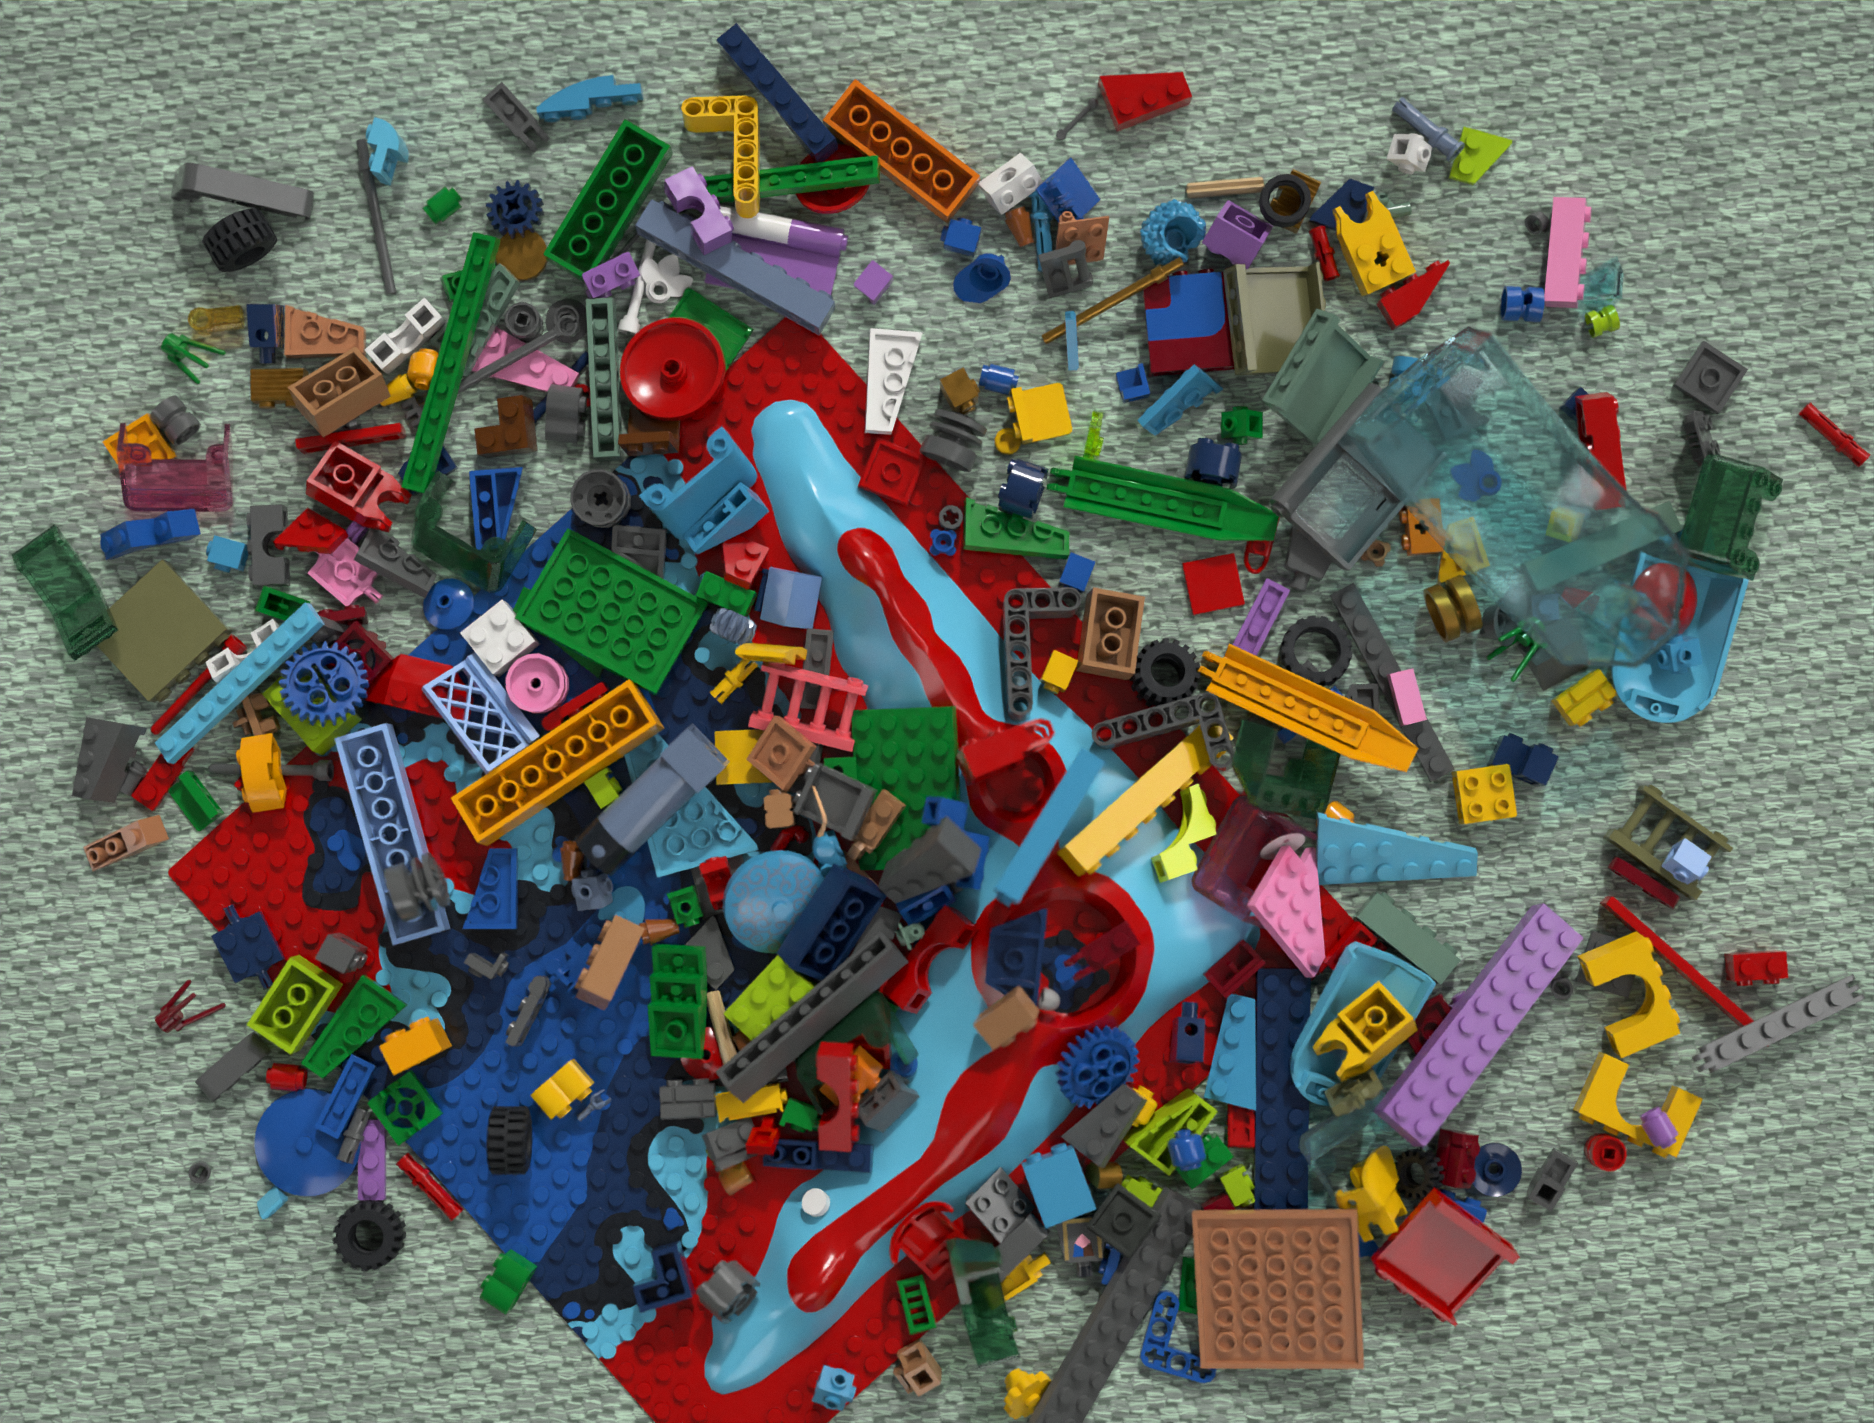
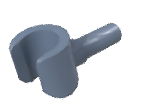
M605 1089L591 1096V1103L577 1116L580 1121L595 1109H601L611 1102L612 1098L606 1101L601 1099V1093Z

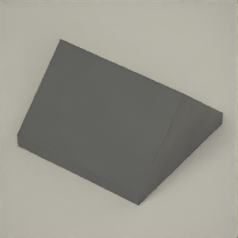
M1564 619L1544 630L1545 635L1541 638L1544 644L1536 650L1528 662V666L1543 691L1590 665L1583 640ZM1521 643L1517 645L1523 657L1526 656L1532 647L1531 645L1525 647Z

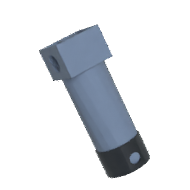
M691 724L646 771L574 837L577 846L585 857L609 876L615 874L635 854L636 850L730 763L694 724Z

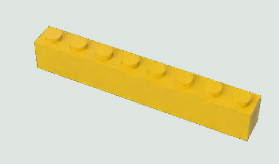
M1197 726L1057 852L1078 877L1085 872L1091 875L1102 865L1099 860L1104 855L1108 858L1121 848L1118 843L1123 838L1128 841L1139 831L1136 828L1138 824L1143 821L1146 825L1157 815L1155 809L1159 805H1162L1163 808L1176 798L1173 793L1178 788L1183 791L1194 781L1191 776L1196 772L1201 775L1212 765L1209 762L1210 758L1201 726ZM1213 726L1209 729L1208 735L1211 738H1218L1223 730L1220 726ZM1226 751L1219 752L1216 755L1217 759L1220 758L1224 753H1226Z

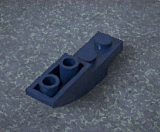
M779 1138L774 1154L763 1155V1166L871 1173L873 1170L874 1145L854 1143L851 1152L819 1150V1140Z

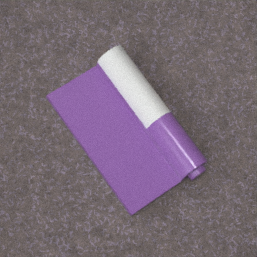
M720 204L721 213L723 216H728L733 224L732 240L737 242L742 247V250L749 254L751 252L759 254L767 264L771 266L775 264L787 271V275L794 279L797 277L804 279L810 284V288L818 292L823 290L830 295L832 294L841 250L846 251L849 236L844 235V229L758 212L753 218H742L737 214L736 207ZM706 273L705 283L735 289Z

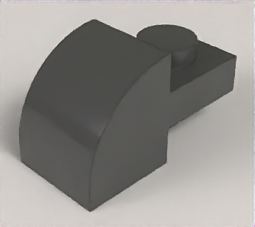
M1553 1148L1542 1167H1538L1530 1181L1527 1197L1547 1210L1552 1211L1564 1193V1186L1576 1169L1578 1162Z

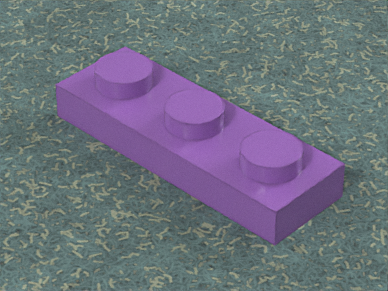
M1266 578L1232 645L1257 656L1290 590Z
M368 1119L363 1133L365 1138L361 1142L358 1158V1200H386V1129L379 1119Z

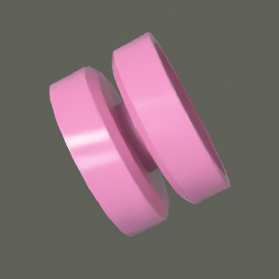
M527 654L517 659L509 668L506 676V691L510 700L520 709L535 714L549 713L559 708L566 700L569 692V677L565 668L555 659L542 654ZM538 678L541 681V685L539 688H533V684L537 683Z

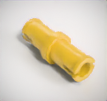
M742 659L731 671L728 670L725 673L726 677L710 691V694L714 698L717 697V701L723 704L737 687L741 688L744 685L743 681L759 665L752 661L745 667L750 661Z

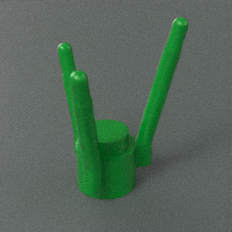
M174 333L168 334L161 344V351L168 354L167 359L175 363L196 384H200V380L179 359L187 357L204 368H208L209 364L190 353V347L187 344L220 355L226 354L224 350L192 340L183 334L179 337Z
M1533 619L1527 620L1521 626L1498 638L1499 642H1503L1516 635L1512 645L1519 641L1525 647L1528 645L1532 646L1511 677L1512 682L1516 681L1536 650L1544 644V641L1541 639L1545 635L1544 629ZM1501 645L1487 656V660H1491L1510 646Z

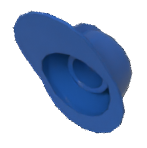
M985 253L979 255L971 264L962 269L955 276L953 282L954 292L957 297L966 302L983 303L1004 290L1011 280L1010 271L1004 263V256Z

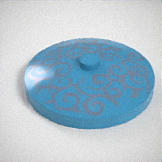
M770 851L749 859L735 871L724 892L723 912L729 929L736 939L745 946L763 953H777L825 877L814 862L795 852Z

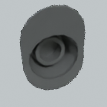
M1509 589L1498 604L1485 609L1482 617L1483 625L1480 630L1481 636L1498 640L1499 637L1524 624L1527 617L1528 603L1525 593L1521 589ZM1516 635L1499 643L1502 646L1508 647L1512 645Z

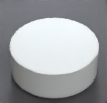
M810 1189L803 1196V1210L813 1217H820L828 1211L830 1198L821 1189Z

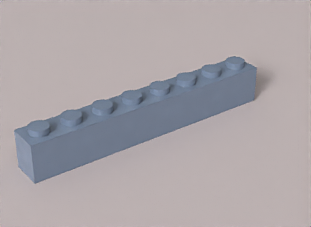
M653 199L650 200L635 225L638 235L817 335L821 334L835 311V301L830 294L823 290L818 292L810 288V284L802 278H792L787 275L785 269L775 264L773 266L764 262V258L755 252L749 254L742 250V247L734 240L703 255L691 236V222L694 219L687 214L679 215L673 211L669 204L663 201L658 203Z

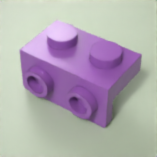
M629 252L582 274V278L588 288L585 292L589 299L595 297L607 298L612 295L610 290L620 286L621 290H624L636 284L634 278L640 276Z

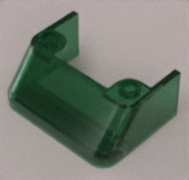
M437 471L415 509L411 535L413 548L486 592L496 593L500 591L538 529L522 520L510 542L499 537H492L484 543L481 550L474 548L437 526L443 515L440 502L453 482L452 479Z
M1242 720L1232 760V768L1250 804L1255 808L1311 819H1317V812L1325 814L1341 754L1307 739L1302 759H1291L1285 766L1283 777L1267 774L1278 729Z
M875 990L794 1059L797 1077L819 1115L826 1112L834 1104L819 1091L822 1081L817 1079L816 1055L821 1042L847 1043L863 1034L868 1044L876 1048L884 1047L892 1042L905 1066L919 1055L887 999L880 991Z
M962 1238L945 1240L966 1331L978 1370L1020 1359L1013 1334L1018 1332L1014 1315L1010 1317L1008 1315L998 1273L1001 1271L999 1264L1003 1263L999 1247L994 1248L992 1243Z

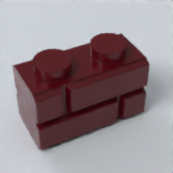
M1440 1128L1436 1157H1439L1441 1160L1437 1165H1443L1444 1170L1439 1171V1173L1444 1175V1179L1439 1182L1454 1188L1471 1189V1184L1476 1178L1474 1165L1475 1158L1480 1151L1479 1135Z

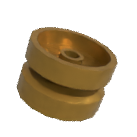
M1458 575L1446 580L1445 589L1439 584L1424 589L1423 595L1426 607L1437 633L1445 643L1459 638L1461 629L1468 634L1482 628L1483 622L1477 601L1464 577Z

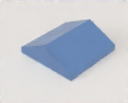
M769 567L760 619L787 627L813 629L822 577Z

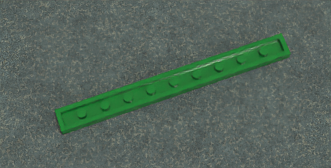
M475 232L472 234L402 482V488L427 495L430 493L501 242L497 237Z

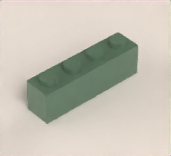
M1382 891L1381 894L1373 892L1355 914L1354 918L1420 971L1429 975L1436 984L1442 985L1461 961L1456 956L1458 951L1447 942L1442 945L1434 939L1437 934L1424 925L1422 928L1414 922L1416 917L1404 908L1400 911L1393 906L1395 900Z

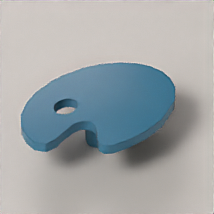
M632 886L620 887L611 893L613 902L599 909L598 918L600 920L607 919L612 921L614 916L618 915L639 925V923H643L645 916L644 898L641 892Z

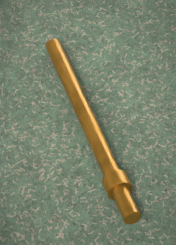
M1178 257L1163 267L1161 265L1150 270L1151 273L1076 315V326L1084 324L1154 283H1162L1168 279V275L1185 266L1184 262ZM1066 322L1041 335L1045 344L1066 334Z

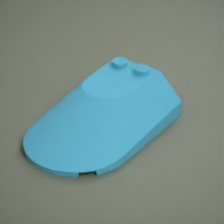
M1645 552L1640 553L1611 665L1615 690L1622 702L1632 712L1650 721L1674 723L1695 715L1711 702L1721 681L1749 579L1707 571L1665 560ZM1659 563H1673L1686 569L1692 576L1697 589L1695 615L1682 636L1699 638L1702 664L1689 667L1688 672L1682 674H1672L1669 670L1660 669L1656 659V643L1658 642L1642 637L1635 629L1630 615V599L1636 582L1647 569Z
M1356 941L1348 945L1295 1044L1290 1067L1293 1082L1299 1092L1313 1103L1330 1106L1324 1091L1340 1081L1336 1072L1341 1067L1348 1053L1342 1049H1334L1317 1056L1312 1046L1321 1037L1326 1026L1338 1017L1337 1014L1376 982L1380 981L1415 1020L1436 985L1429 975L1396 955ZM1399 1046L1373 1066L1379 1079L1384 1074Z

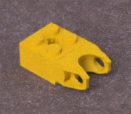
M1374 191L1365 194L1368 213L1363 223L1352 221L1340 206L1332 210L1336 221V236L1341 245L1340 249L1362 296L1373 293L1416 272L1390 211L1378 200ZM1377 254L1382 257V265L1380 263L1376 265L1374 262Z
M1378 981L1337 1014L1338 1017L1326 1026L1321 1037L1312 1048L1317 1056L1334 1049H1342L1348 1053L1341 1067L1336 1072L1338 1079L1343 1082L1368 1071L1415 1033L1417 1027L1414 1018Z

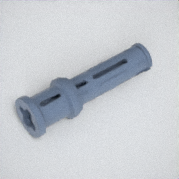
M1404 97L1399 99L1400 103L1396 102L1392 111L1429 140L1428 144L1443 153L1448 162H1452L1461 153L1465 143L1454 139L1448 134L1447 128H1439L1407 102Z

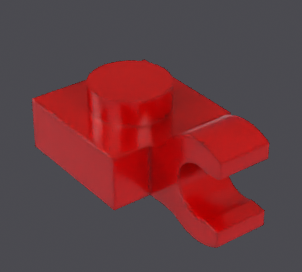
M764 1115L761 1127L752 1128L745 1145L747 1154H774L780 1138L778 1126L774 1125L776 1115Z

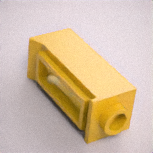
M781 1083L765 1085V1087L759 1089L744 1103L730 1091L717 1093L715 1100L719 1123L729 1117L730 1121L775 1113L778 1111V1108L783 1112L785 1109L784 1104L788 1103L786 1088H781Z

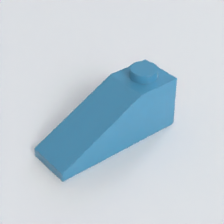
M740 482L696 522L683 537L698 555L749 530L769 510L754 491Z

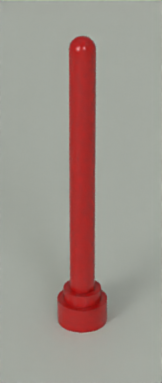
M233 634L224 641L225 645L222 647L223 650L229 648L236 655H242L247 649V646ZM208 667L152 725L150 729L152 734H160L212 679Z

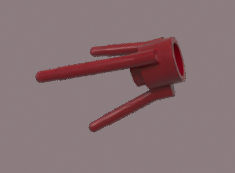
M188 979L168 1003L160 1008L161 1012L154 1019L159 1028L165 1033H169L173 1029L179 1032L185 1026L225 1008L226 1004L221 1003L182 1021L181 1019L184 1018L181 1010L196 997V994L192 993L177 1006L174 1005L192 981Z

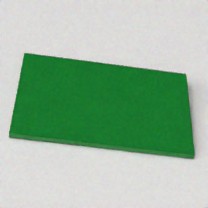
M690 287L686 288L683 297L668 317L690 319L706 327L714 335L722 348L726 371L754 330Z

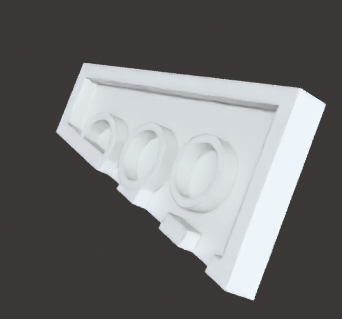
M870 328L865 433L892 434L923 332Z

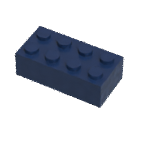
M834 863L778 949L777 954L791 969L822 981L846 960L887 895L871 879Z

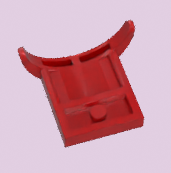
M930 1201L913 1210L898 1225L892 1235L889 1247L891 1262L894 1265L898 1263L901 1249L935 1281L973 1246L971 1240L943 1213H953L954 1209L947 1203Z

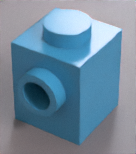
M214 535L213 541L211 540L208 543L206 549L207 561L215 564L214 569L230 573L231 568L244 572L249 555L247 544Z

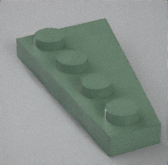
M500 263L491 273L463 376L468 377L521 283ZM448 321L430 340L439 351Z

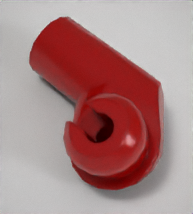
M801 825L784 829L779 833L770 850L784 851L789 842L794 840L798 843H804L808 839L809 833Z

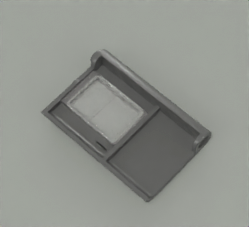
M1369 383L1269 500L1272 505L1270 509L1274 514L1281 518L1284 517L1334 564L1345 571H1349L1447 455L1444 451L1437 450L1387 404L1390 400L1388 394L1381 387L1373 383Z

